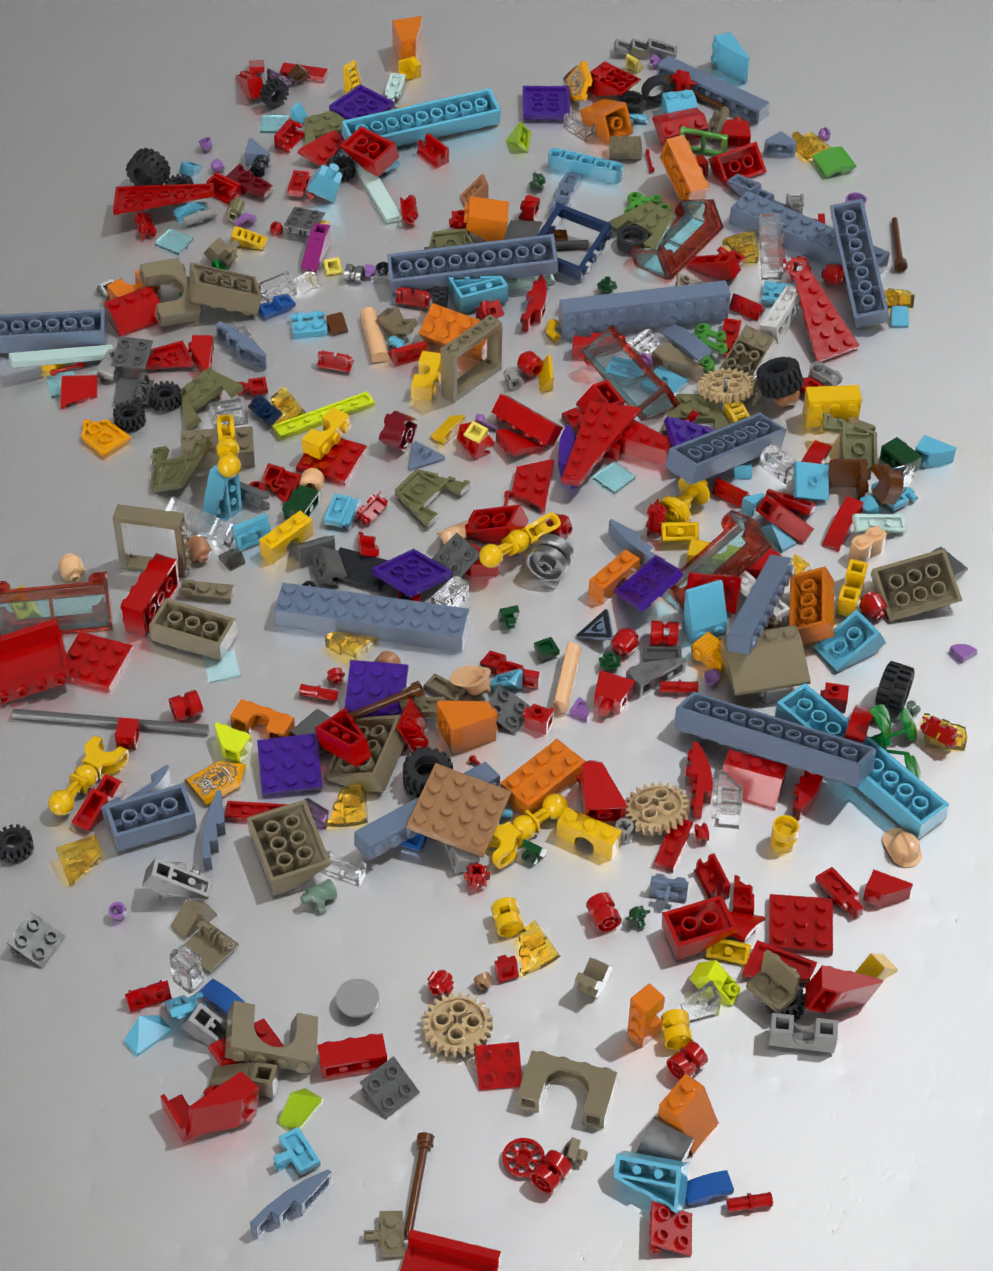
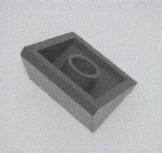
M334 535L323 536L291 546L300 567L313 564L312 557L321 545L335 550Z

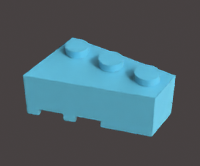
M480 276V279L464 277V279L454 280V277H448L449 294L460 313L475 310V308L480 307L479 303L488 299L490 302L498 299L500 303L508 302V285L502 276Z
M217 465L211 468L209 472L200 517L213 528H217L242 511L239 473L232 478L224 477L219 473Z
M622 1151L616 1154L613 1176L615 1179L638 1192L645 1193L652 1197L651 1199L668 1206L671 1208L670 1210L676 1213L685 1208L690 1163L629 1151Z

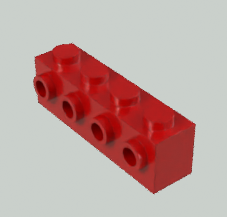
M501 393L491 413L497 415V420L503 423L505 421L509 422V427L517 431L519 429L523 430V435L531 439L535 437L538 439L537 443L545 447L547 445L554 446L563 429L557 423Z

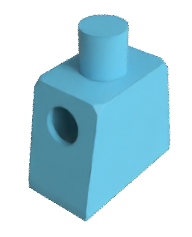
M333 163L329 167L321 165L309 179L306 190L334 203L342 179V173L338 172L339 167Z

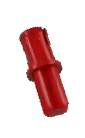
M678 679V681H661L659 684L661 693H678V695L681 693H698L699 688L698 681H681V679Z
M301 684L299 688V696L312 697L317 701L319 698L337 701L339 696L337 690L321 688V685Z
M771 1192L754 1195L747 1193V1196L728 1198L726 1206L729 1212L742 1210L752 1212L756 1208L773 1207V1197Z

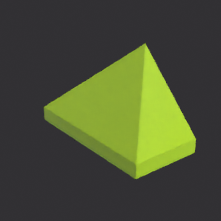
M519 122L506 142L527 152L529 150L531 131Z
M306 1088L291 1092L279 1118V1123L290 1130L297 1127L301 1130L323 1102V1098Z

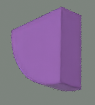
M245 212L234 223L237 227H243V224H253L257 221L255 215Z
M955 644L950 647V652L962 663L977 655L978 652L976 648L967 644Z
M578 697L571 707L569 715L587 722L589 709L586 702Z

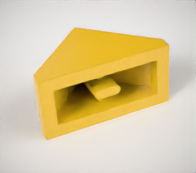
M870 953L854 973L873 976L884 981L896 973L898 968L884 954Z

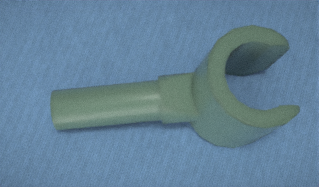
M914 701L907 702L906 707L911 714L916 715L921 711L920 706L916 705ZM901 714L895 718L897 722L901 720Z

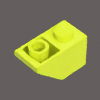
M216 722L214 724L215 735L223 758L235 763H242L252 749L251 735L244 731L233 729L226 724L223 725Z
M717 960L698 963L689 978L701 993L728 1005L734 1004L741 991L740 986Z

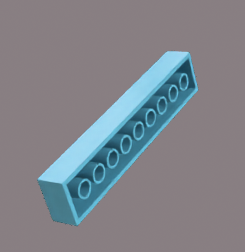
M491 88L344 120L342 121V136L345 141L362 126L396 143V147L416 143L419 139L425 141V135L428 133L438 138L500 124L501 109Z
M806 683L779 700L776 705L775 717L845 738L850 720ZM868 735L864 743L858 742L876 748L874 769L857 787L862 793L905 830L916 836L917 839H920L946 819L949 804Z

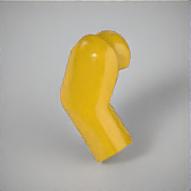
M550 319L547 322L546 333L554 341H558L561 338V335L556 331L559 322L555 319Z

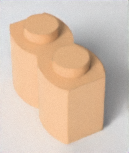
M879 526L869 528L865 534L854 537L851 541L848 558L867 562L870 557L879 555L884 550L887 533Z

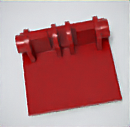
M409 698L398 722L397 729L413 752L417 748H427L429 740L424 735L427 723L413 700Z
M519 1042L475 1045L479 1090L520 1087L522 1069Z
M652 1201L650 1211L651 1224L649 1225V1248L651 1252L660 1253V1250L663 1248L691 1257L692 1213L682 1210L676 1213L670 1210L671 1208Z

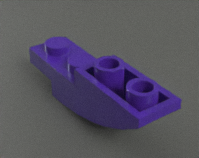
M566 425L559 442L558 470L560 477L563 476L576 440L575 431L572 432L570 425ZM570 485L571 489L578 488V486Z

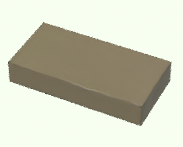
M436 673L423 685V690L436 697H445L446 701H461L467 695L465 689L453 685L449 680Z

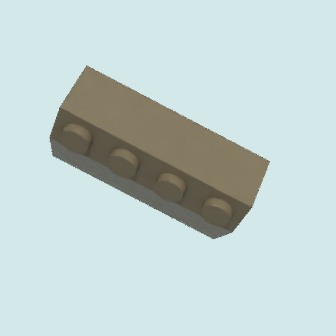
M190 262L189 296L193 303L197 305L206 304L212 308L221 307L230 312L239 311L245 315H257L262 295L255 276Z
M945 548L873 568L870 574L876 593L882 596L888 606L885 613L889 623L963 601Z
M796 625L763 630L762 637L758 638L757 647L753 648L750 655L727 651V636L721 637L719 652L735 696L811 683L802 639Z
M401 715L354 719V723L356 726L358 725L366 737L372 757L355 767L334 755L324 779L367 792L385 791L406 743L397 729Z
M305 799L246 818L251 839L273 896L295 889L331 865Z

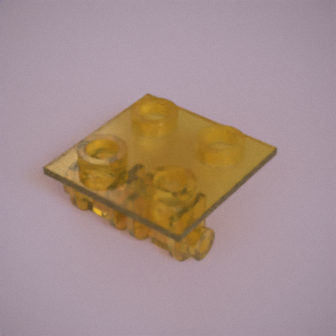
M793 132L791 135L792 139L797 142L796 151L806 160L812 158V155L831 148L813 132L805 135Z

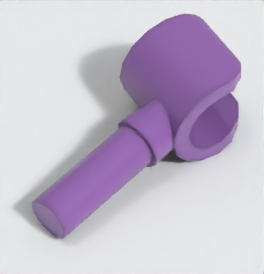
M483 414L476 415L475 421L478 424L497 431L498 427L486 422Z

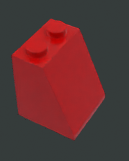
M589 760L582 763L579 777L582 814L601 822H616L624 818L627 808L626 802L603 762Z

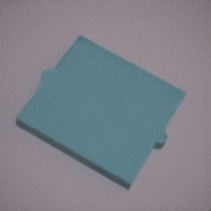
M262 115V120L259 122L260 133L276 134L290 116Z
M170 228L154 244L156 247L180 255L194 241V237Z
M74 371L60 372L55 376H46L52 399L61 397L62 376L75 375Z
M615 461L593 476V480L613 494H616L636 479V476L629 472L626 467H622Z
M234 650L227 651L222 661L203 656L210 683L241 677Z

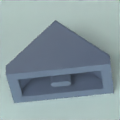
M780 131L765 140L764 154L795 156L797 142Z
M250 138L245 150L246 166H251L258 155H263L270 161V153L254 139Z

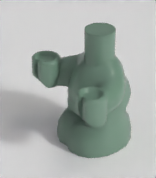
M327 879L321 884L304 890L305 895L300 897L303 904L311 901L315 902L318 906L316 911L320 915L326 912L324 901L336 899L337 891L332 880Z

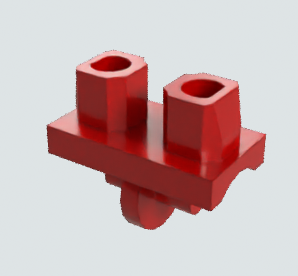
M679 69L677 73L671 75L672 83H677V88L672 89V92L691 90V87L695 86V81H691L688 71Z

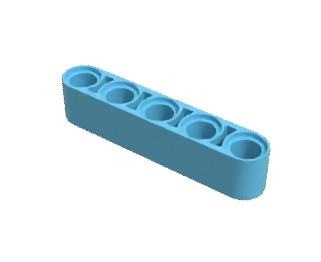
M552 148L548 152V166L551 169L614 184L622 182L623 164L560 148Z

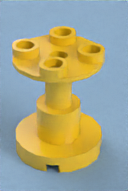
M680 478L678 487L682 495L676 497L667 496L661 499L659 505H664L667 509L666 523L690 522L691 513L689 509L691 508V503L703 505L710 500L708 483L705 479L691 485Z

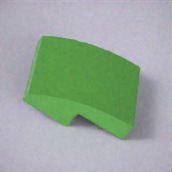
M842 146L825 149L812 155L813 160L826 178L838 172H841L843 175L856 168V164Z

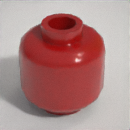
M827 264L825 269L822 270L821 277L827 285L841 286L845 282L842 264Z
M526 351L520 354L517 367L526 376H536L542 370V359L533 351Z
M868 592L861 597L859 608L867 619H876L877 621L886 615L885 611L888 606L879 593Z
M631 628L619 629L610 641L613 647L612 651L618 656H630L639 645L638 634Z

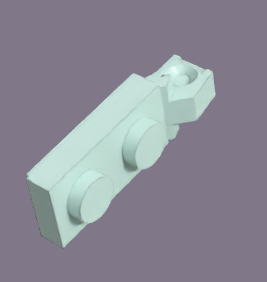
M390 74L385 88V97L394 102L395 98L399 99L406 81L405 74Z

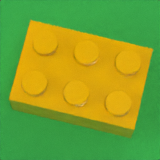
M859 385L806 387L802 411L805 427H823L824 413L831 414V417L837 419H844L847 423L851 417L859 419L862 404Z

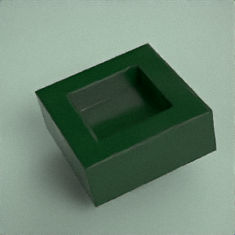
M552 637L534 642V649L542 661L557 656L560 653V649Z

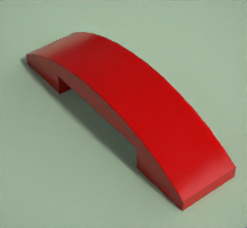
M855 705L845 734L846 739L865 742L869 726L874 718L869 712L871 708Z

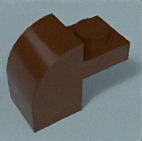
M873 464L870 469L879 482L872 493L881 504L895 505L904 487L902 473L892 470L887 464Z

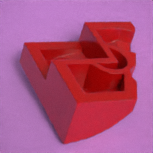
M97 375L62 376L61 409H66V405L73 402L80 404L85 400L97 398L99 387Z
M507 429L496 431V442L504 451L509 450L514 457L526 452L531 456L543 450L542 445Z
M268 463L261 480L285 502L289 501L292 491L299 487L301 475L286 471L284 467Z
M729 911L737 927V931L731 935L742 942H745L752 933H756L766 920L764 916Z

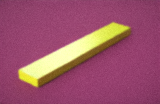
M366 391L272 425V430L281 441L309 431L311 428L314 429L322 426V417L332 407L348 415H353L375 407V401Z

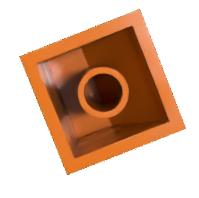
M422 16L392 20L393 48L398 60L413 56L418 60L423 44Z
M602 99L580 110L583 125L607 144H609L610 136L623 137L633 133L627 103Z
M470 196L469 202H465L464 212H467L464 214L466 230L488 242L504 240L508 224L509 201Z
M488 701L437 702V728L452 755L496 741L498 713L495 708L492 709Z
M686 1073L659 1104V1119L694 1138L689 1151V1155L692 1157L719 1125L704 1085Z

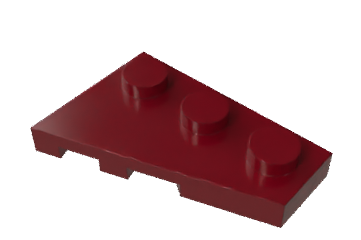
M240 163L226 176L240 183L241 191L258 196L259 198L265 199L273 191V185L261 177H255L252 171H246Z

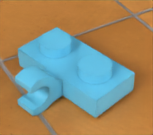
M197 992L188 998L182 995L164 1001L165 1008L172 1018H184L189 1015V1012L194 1011L193 1007L198 1005L196 1001L198 998L203 997V993Z
M299 1127L279 1136V1143L285 1152L273 1157L275 1161L273 1165L277 1171L285 1169L292 1162L301 1176L320 1166L321 1161Z

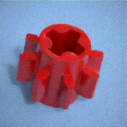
M476 862V864L467 866V872H464V879L467 880L468 887L472 886L476 889L483 886L486 887L487 880H490V872H487L486 865L483 866Z
M438 970L437 973L432 971L427 978L429 981L427 983L429 985L428 989L435 996L449 995L454 988L452 986L454 983L452 981L453 977L445 970Z

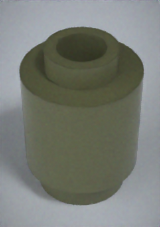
M234 198L230 201L226 210V217L229 220L235 221L244 213V201L240 198Z

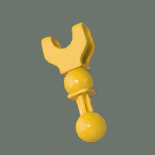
M232 414L218 415L219 443L217 444L216 452L219 460L217 468L222 476L232 478L241 470V462L238 458L240 448L235 438L234 417ZM225 421L229 422V424L223 425L222 423Z
M553 512L548 513L521 530L511 531L501 541L502 544L499 546L495 544L485 545L479 553L480 562L485 567L495 568L501 564L503 556L507 553L509 556H513L515 553L524 552L529 546L535 544L537 538L541 535L549 534L557 529L561 524L559 517ZM546 519H551L554 525L552 527H548L546 525Z
M97 735L93 736L85 744L83 764L75 768L74 772L69 775L70 785L65 790H57L50 795L48 800L49 809L59 816L69 814L74 808V797L79 792L86 795L88 789L96 785L97 780H101L105 773L114 775L123 769L129 760V750L118 747L112 752H104L103 738Z
M557 793L550 794L544 799L542 809L532 814L526 810L525 815L517 816L512 821V824L508 821L503 825H498L488 848H498L492 856L493 864L498 869H502L514 862L517 857V849L523 844L522 841L531 839L535 832L537 834L540 833V823L548 818H560L566 807H568L565 797Z

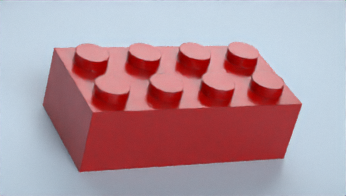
M156 553L152 560L148 561L146 569L140 573L138 581L131 587L126 599H123L120 608L123 614L122 621L124 622L125 631L143 637L148 635L150 632L149 624L165 598L171 599L180 585L177 559Z

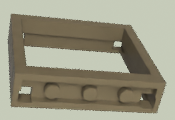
M488 315L441 348V396L454 404L502 370L501 321ZM487 338V358L457 379V358Z
M117 504L112 518L120 569L144 572L148 561L153 558L132 554L128 524L172 529L175 532L179 577L186 578L188 571H191L192 560H190L191 547H188L189 534L186 532L188 523L185 522L184 513Z

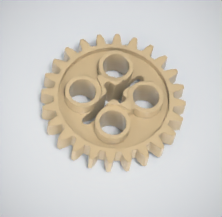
M721 368L720 371L714 369V372L708 371V374H703V377H700L698 381L700 396H704V399L709 398L710 402L716 400V403L721 401L723 404L726 402L732 404V401L739 403V400L745 401V397L750 398V395H753V391H755V379H753V376H749V373H744V370L738 372L737 368L731 370V368L727 370ZM726 379H729L727 384V392L724 393L726 388Z
M651 782L650 787L643 784V789L637 787L636 793L630 792V797H626L627 808L625 818L633 822L636 832L643 830L644 835L648 831L653 836L655 832L662 835L664 830L670 833V828L677 830V824L683 825V820H687V814L690 813L687 794H683V789L677 790V785L670 788V783L662 786V782H659L655 786Z
M450 992V998H447L445 995H442V1001L435 998L434 1005L429 1004L428 1011H424V1019H422L423 1034H425V1040L430 1041L431 1048L437 1046V1053L445 1050L446 1057L452 1052L454 1058L457 1057L458 1053H461L464 1058L467 1051L474 1055L475 1045L488 1044V1038H491L493 1030V1016L490 1015V1009L485 1008L484 1001L478 1004L477 996L474 999H470V993L466 997H462V993L459 992L458 996L455 997Z

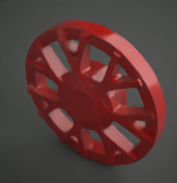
M517 1138L509 1142L504 1148L502 1161L505 1169L513 1176L529 1178L530 1173L533 1171L529 1166L531 1163L536 1166L539 1163L541 1164L545 1153L541 1145L535 1140ZM521 1143L522 1148L516 1150L514 1145ZM529 1144L535 1146L532 1151L527 1149ZM507 1152L515 1154V1158L507 1157ZM541 1154V1159H533V1155ZM515 1162L517 1166L512 1169L509 1164ZM520 1167L526 1168V1173L519 1172Z

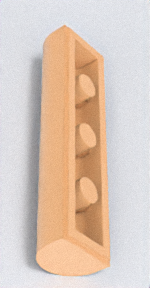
M366 307L360 312V320L372 363L389 361V354L380 323L377 319L376 309Z
M569 642L566 647L552 707L555 708L554 713L563 714L569 708L582 651L581 647L576 643Z

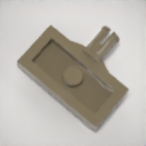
M380 1211L378 1230H364V1240H378L381 1248V1258H404L403 1211Z

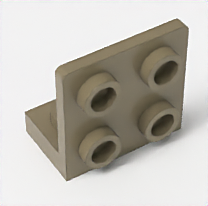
M767 949L763 955L761 971L747 982L746 988L772 1010L780 1014L796 999L800 975L796 969L784 963L777 954Z

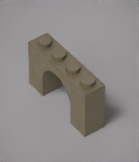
M179 258L140 264L139 277L144 288L148 286L169 285L176 288L182 295L177 300L156 304L155 316L160 328L199 321L200 313H202L201 305L193 303L190 299L189 277L186 276L185 266L181 264Z
M233 1001L227 1013L225 1058L234 1061L278 1065V1069H289L298 1073L311 1072L317 1062V1016L297 1013L291 1022L290 1044L284 1047H273L264 1043L255 1032V1004Z
M532 1050L517 1095V1106L539 1112L547 1087L557 1080L570 1079L581 1084L587 1092L582 1113V1123L604 1128L616 1087L618 1072L607 1067L601 1068L587 1062H577L567 1057H557L549 1055L544 1051L537 1052Z

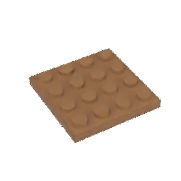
M435 763L409 818L406 829L484 858L512 791Z

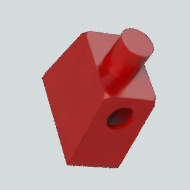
M735 117L733 120L727 119L721 132L722 135H728L727 148H739L750 144L751 132L749 122L742 121L740 117Z
M600 670L594 695V706L599 708L598 713L604 717H607L610 711L617 714L621 713L634 695L635 680Z

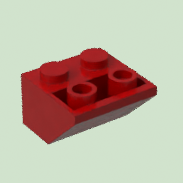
M605 380L593 384L576 402V406L585 415L589 401L624 405L625 401L610 381Z

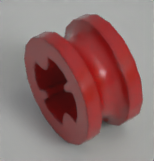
M702 823V826L696 824L694 831L697 842L700 843L702 840L709 841L707 824Z

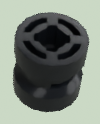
M263 155L255 157L250 167V171L253 172L255 177H263L270 165L269 159Z

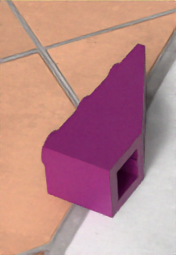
M314 224L308 238L301 269L317 272L332 241L331 225Z

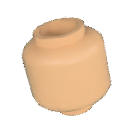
M315 468L305 470L301 475L300 485L318 491L322 490L324 484L322 472Z
M72 553L61 557L58 568L63 580L72 583L81 580V577L85 574L81 558Z

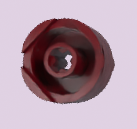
M393 411L391 414L387 413L384 418V428L379 434V440L384 445L405 452L409 448L406 447L407 444L412 443L415 438L417 424L414 421H417V419L398 411Z

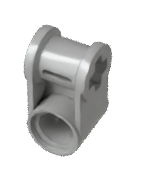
M786 194V208L803 214L804 195Z
M116 348L109 349L97 369L98 378L110 381L118 379L123 367L111 366Z
M813 362L810 365L808 378L811 377L824 386H836L843 380L842 375L838 371L831 369L822 362Z

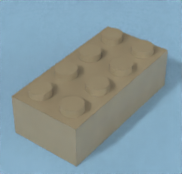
M235 427V438L240 448L238 458L241 462V468L255 467L253 427ZM218 429L181 431V457L190 455L195 440L208 438L212 442L194 471L210 470L217 465L219 460L216 452V447L219 443Z
M165 598L149 624L152 641L222 661L237 635L235 618Z

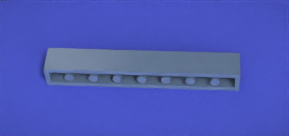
M667 56L658 64L657 75L665 76L667 74L671 76L677 73L679 69L688 71L691 81H695V86L691 87L692 90L726 105L729 111L759 124L769 115L770 102L671 56Z
M770 554L727 634V651L750 655L753 648L757 647L758 638L762 637L764 627L768 626L769 617L773 616L774 607L778 606L780 596L784 595L785 586L788 587L790 577L794 575L795 566L792 565V558Z
M486 761L464 772L466 775L500 786V775ZM419 797L354 832V846L368 860L382 855L387 850L397 847L409 838L415 837L418 833L406 829V826Z

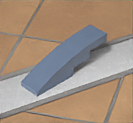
M566 172L559 182V187L554 195V201L550 205L549 213L553 212L558 203L570 207L578 190L582 175Z
M739 174L727 180V184L740 196L750 191L786 207V204L774 200V194L763 190L761 183Z
M221 321L216 324L217 338L226 341L227 348L237 351L238 358L263 369L268 368L267 354L253 340Z
M676 324L661 332L664 339L671 341L673 346L696 361L701 360L712 352L699 338Z
M613 519L609 520L608 534L623 551L626 549L639 557L642 566L656 555L653 553L654 547L642 541V534Z
M221 790L216 791L204 825L202 840L204 870H213L211 853L219 852L218 835L226 834Z
M327 1169L309 1177L285 1191L268 1204L250 1221L251 1234L259 1238L273 1222L281 1227L295 1211L303 1216L332 1184V1172Z

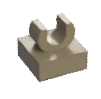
M574 1137L564 1146L562 1155L569 1160L571 1165L574 1163L581 1166L582 1162L586 1161L588 1152L579 1149L581 1140Z

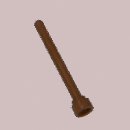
M666 74L664 77L667 78L671 87L677 88V83H672L671 76ZM693 90L696 99L720 110L726 106Z
M893 217L891 221L896 251L894 268L898 272H903L908 268L907 260L903 257L898 218Z
M419 681L413 682L407 690L348 714L354 720L410 696L412 698L421 697L424 695L423 687Z
M427 1132L417 1134L416 1145L419 1153L404 1229L406 1237L409 1236L410 1229L414 1230L427 1154L434 1147L435 1136Z

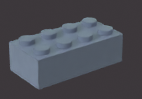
M184 783L104 806L107 823L117 852L197 829L195 812Z

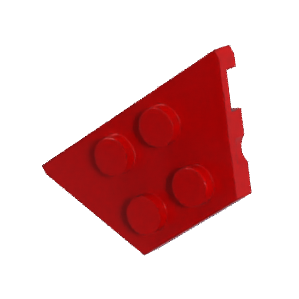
M555 459L516 467L511 497L522 501L529 507L534 505L539 508V512L545 513Z

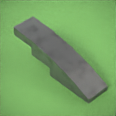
M633 38L630 43L616 39L614 42V53L629 54L633 57L648 59L653 54L657 55L660 59H665L667 56L676 58L677 46L648 38L647 43Z

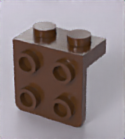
M830 460L828 468L829 487H855L857 500L865 497V493L869 491V483L867 481L871 479V469L867 467V460Z

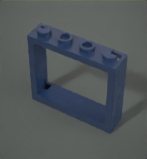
M558 203L537 236L553 234L562 218L600 232L579 266L557 257L559 273L582 281L585 275L589 274L591 265L596 263L598 254L604 250L606 241L610 240V236L613 233L611 231V223Z

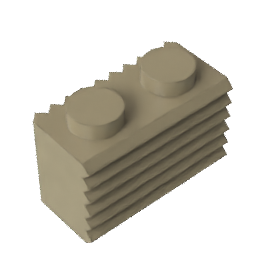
M610 136V159H642L641 136Z

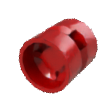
M651 620L650 645L661 646L662 643H665L666 646H677L679 622L668 621L664 624L662 621ZM664 630L669 631V636H664Z
M196 690L184 693L183 697L177 695L168 699L176 722L188 719V715L195 717L204 713L201 699Z
M601 892L595 894L586 902V907L593 918L592 920L598 932L612 931L621 924L622 918L618 909H615V903L610 893Z
M689 1041L680 1048L679 1052L673 1054L666 1064L671 1074L677 1080H680L685 1073L692 1077L695 1071L703 1068L708 1063V1056L698 1043Z
M549 1150L541 1160V1164H538L530 1173V1179L542 1192L553 1194L560 1185V1180H564L572 1171V1165L560 1152Z

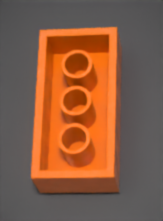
M684 135L666 139L660 159L684 210L702 206L709 189V183L703 176V170L697 163L696 155L690 149L689 141L686 140Z
M432 303L418 334L423 341L444 347L481 320ZM487 338L463 355L482 362L487 357Z
M826 566L790 577L789 626H797L803 645L834 637V579Z
M555 739L500 782L501 788L512 791L507 804L521 815H525L526 810L532 814L542 809V803L548 795L554 793L561 795L578 782L576 776L580 774L581 765L586 761L560 740Z

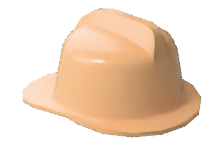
M466 520L451 525L436 533V535L440 536L444 544L456 532L465 539V525L469 521Z
M474 665L462 666L451 674L450 682L455 686L465 688L471 695L489 693L491 691V680L489 677L491 670Z
M892 828L884 833L883 844L894 863L904 868H912L919 864L922 852L916 836L901 828Z

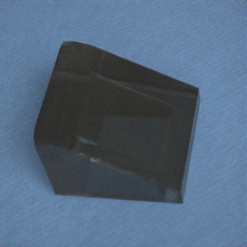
M234 548L218 556L219 560L230 571L245 564L242 551Z

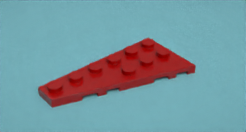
M214 183L116 186L113 215L214 197Z
M805 268L794 272L793 280L796 292L799 294V304L803 310L807 335L810 338L811 350L815 357L814 362L824 363L858 350L860 347L859 343L810 269Z
M589 401L561 479L562 484L580 486L590 475L591 469L596 463L599 464L602 456L608 453L621 438L627 426L630 427L633 419L642 413L641 407Z

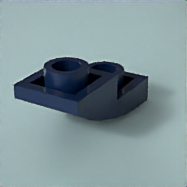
M260 394L252 399L251 403L247 406L270 426L283 415L278 408Z

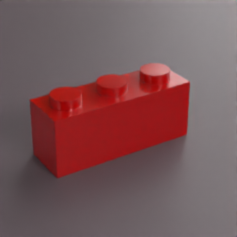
M383 1033L368 1034L358 1038L349 1037L345 1040L327 1041L317 1045L322 1079L375 1070L387 1062Z

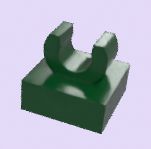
M518 605L499 609V623L506 621L507 629L515 628L516 619H518L520 613Z
M526 839L521 846L526 849L522 853L521 858L526 860L527 856L532 854L533 859L531 863L534 865L538 862V855L544 858L547 853L546 849Z

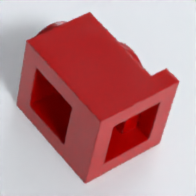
M532 195L525 196V200H522L520 204L522 212L518 219L535 221L540 213V198Z
M534 703L530 708L526 707L523 713L525 727L547 734L554 722L555 708L551 707L548 709Z

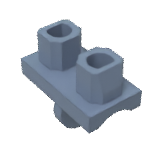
M657 873L656 876L651 877L649 896L665 899L664 903H669V900L686 902L689 882L683 877L670 879L664 874Z

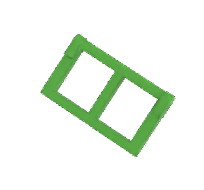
M681 126L680 136L684 135L686 137V133L702 136L701 148L690 146L692 152L710 156L727 152L728 135ZM706 137L721 139V152L705 149Z

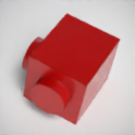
M826 682L825 690L820 691V696L839 712L845 713L849 686Z

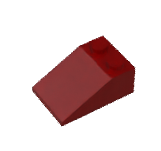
M362 126L340 145V148L362 168L377 177L399 159L396 143Z
M521 504L473 510L468 519L469 522L465 525L466 537L499 546L502 544L501 541L511 531L523 529L527 526L529 520Z
M722 895L662 913V929L676 960L697 955L737 931L736 924Z
M240 1071L189 1106L187 1134L189 1136L240 1127L244 1123L252 1121L257 1115L259 1087Z

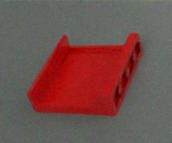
M56 618L0 636V704L72 682L62 630Z
M410 1229L408 1247L400 1271H499L501 1251Z

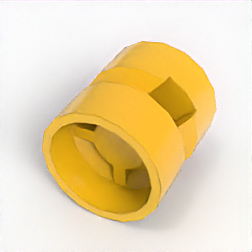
M781 815L773 821L770 845L778 853H790L796 848L799 823L795 818Z
M500 898L491 905L496 929L500 936L512 937L523 931L524 923L515 898Z
M672 1009L661 1015L666 1048L680 1050L687 1042L693 1041L687 1011Z

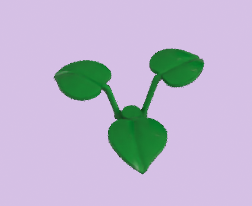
M880 704L872 707L869 712L874 716L881 733L870 738L888 753L904 755L906 768L921 779L920 767L914 755L911 756L906 751L887 749L890 746L889 738L905 732L910 741L916 740L918 731L909 709L903 708L901 710V721L904 729L891 734V717L886 706Z

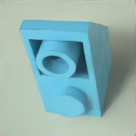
M924 435L915 447V451L922 456L921 464L931 467L953 463L957 447Z

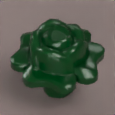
M534 172L532 174L533 181L529 182L531 188L536 186L542 190L546 180L542 174Z
M606 276L597 283L598 290L605 294L612 293L617 289L616 282L612 281L609 276Z
M613 652L604 653L598 659L600 668H604L605 671H616L618 667H621L620 656H616Z
M643 905L636 906L629 910V917L626 920L636 922L638 928L646 926L644 919L651 911L645 910Z

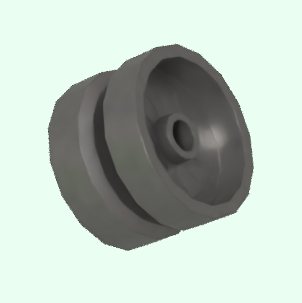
M544 534L537 538L533 549L528 554L527 566L540 579L551 582L559 581L564 577L568 566L571 564L574 551L569 542L555 534Z

